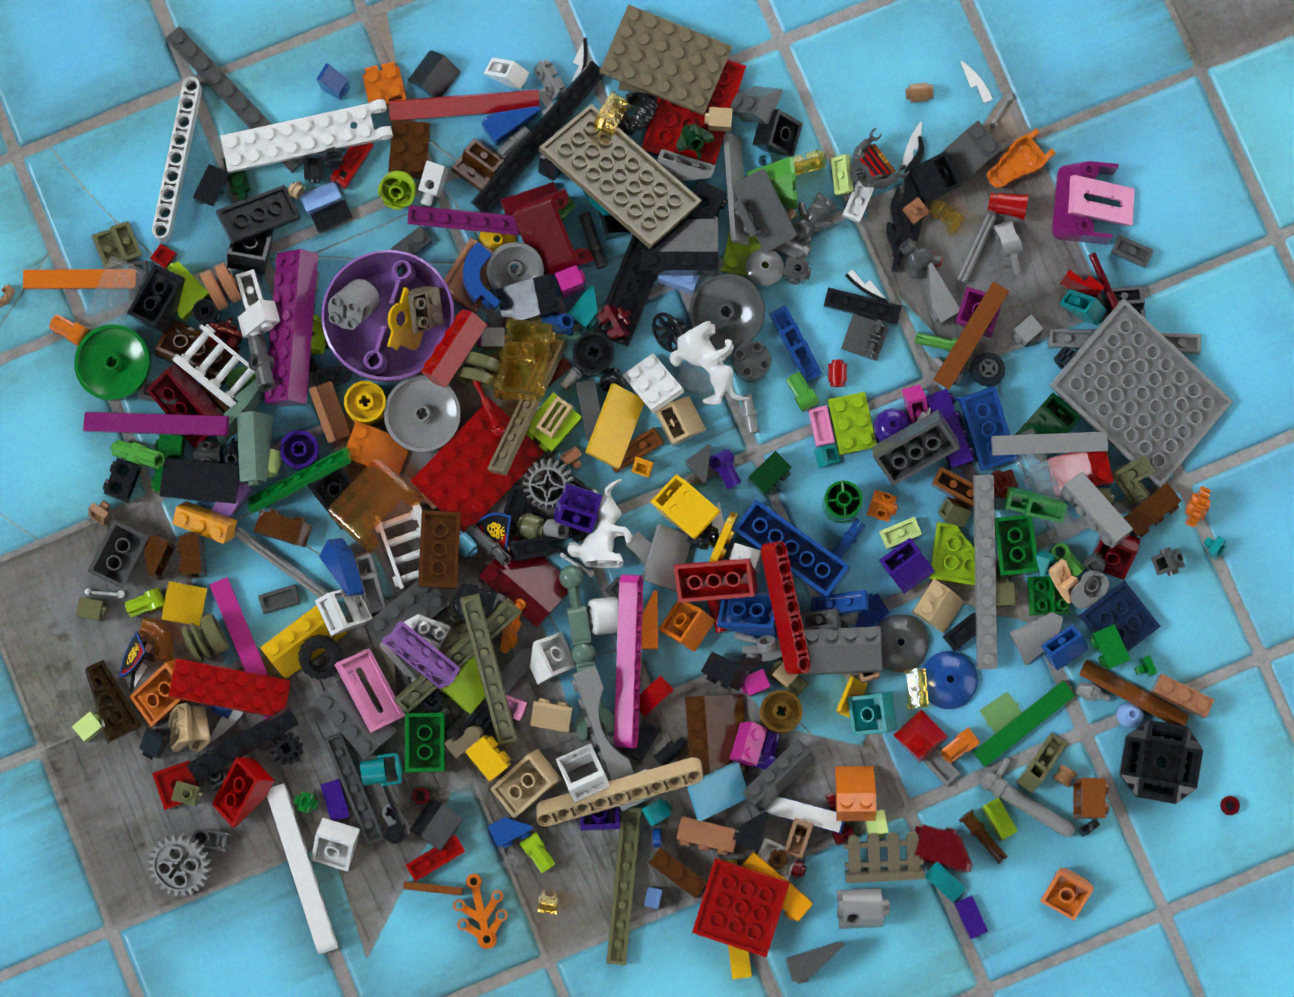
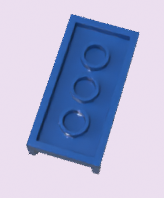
M990 385L986 389L966 396L955 397V401L960 403L980 471L1016 460V455L992 456L991 436L1010 435L996 386Z

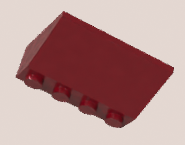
M517 536L512 542L521 541L523 539ZM508 545L507 554H509V555L511 556L510 549H509V545ZM544 557L512 562L511 558L510 563L506 564V566H503L497 559H494L479 575V578L492 590L509 598L512 602H515L517 599L524 600L526 606L521 611V615L537 629L568 595V589L564 588L560 583V571Z

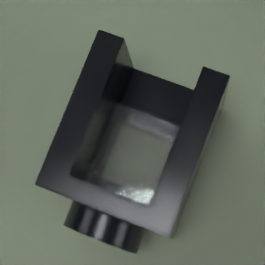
M322 155L319 158L303 156L304 179L309 181V184H320V180H325Z

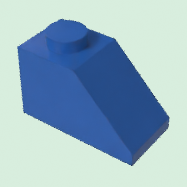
M326 63L317 77L321 90L341 100L343 96L348 94L350 83L345 76Z

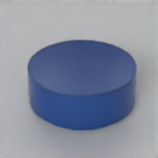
M661 828L653 829L652 841L654 848L662 847Z

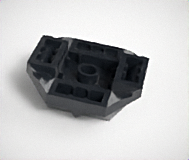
M1148 720L1125 736L1119 776L1138 798L1177 804L1198 787L1203 749L1189 727ZM1158 757L1163 758L1165 761L1163 768H1159L1156 765Z

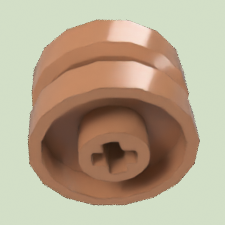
M224 262L215 266L217 279L210 270L200 274L207 291L219 311L228 307L226 294L233 303L243 300L238 289L239 286Z

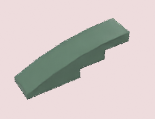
M254 380L234 397L237 403L224 413V416L229 417L228 436H216L222 444L237 432V413L255 411L265 397V392L259 391L257 380Z

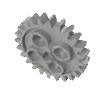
M174 833L172 838L167 835L164 839L161 838L158 844L153 846L154 850L149 853L151 858L148 860V863L153 865L148 870L154 871L150 877L157 878L155 884L161 883V890L166 887L168 888L167 894L173 890L175 896L180 891L182 896H185L187 892L192 895L195 890L199 891L201 886H204L206 883L205 879L210 877L207 872L212 867L207 866L211 859L205 858L209 852H202L205 846H197L199 840L192 842L191 835L188 839H185L184 833L179 838ZM174 849L179 850L180 855L176 854ZM186 852H189V856L187 857V859L182 863L180 868L171 878L170 874L172 873V871L179 864V861L185 856ZM189 861H193L196 867L192 866ZM163 863L168 864L170 869L165 868ZM179 875H182L185 878V881L181 880L179 878Z

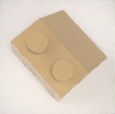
M933 579L911 613L944 634L964 601L951 589Z

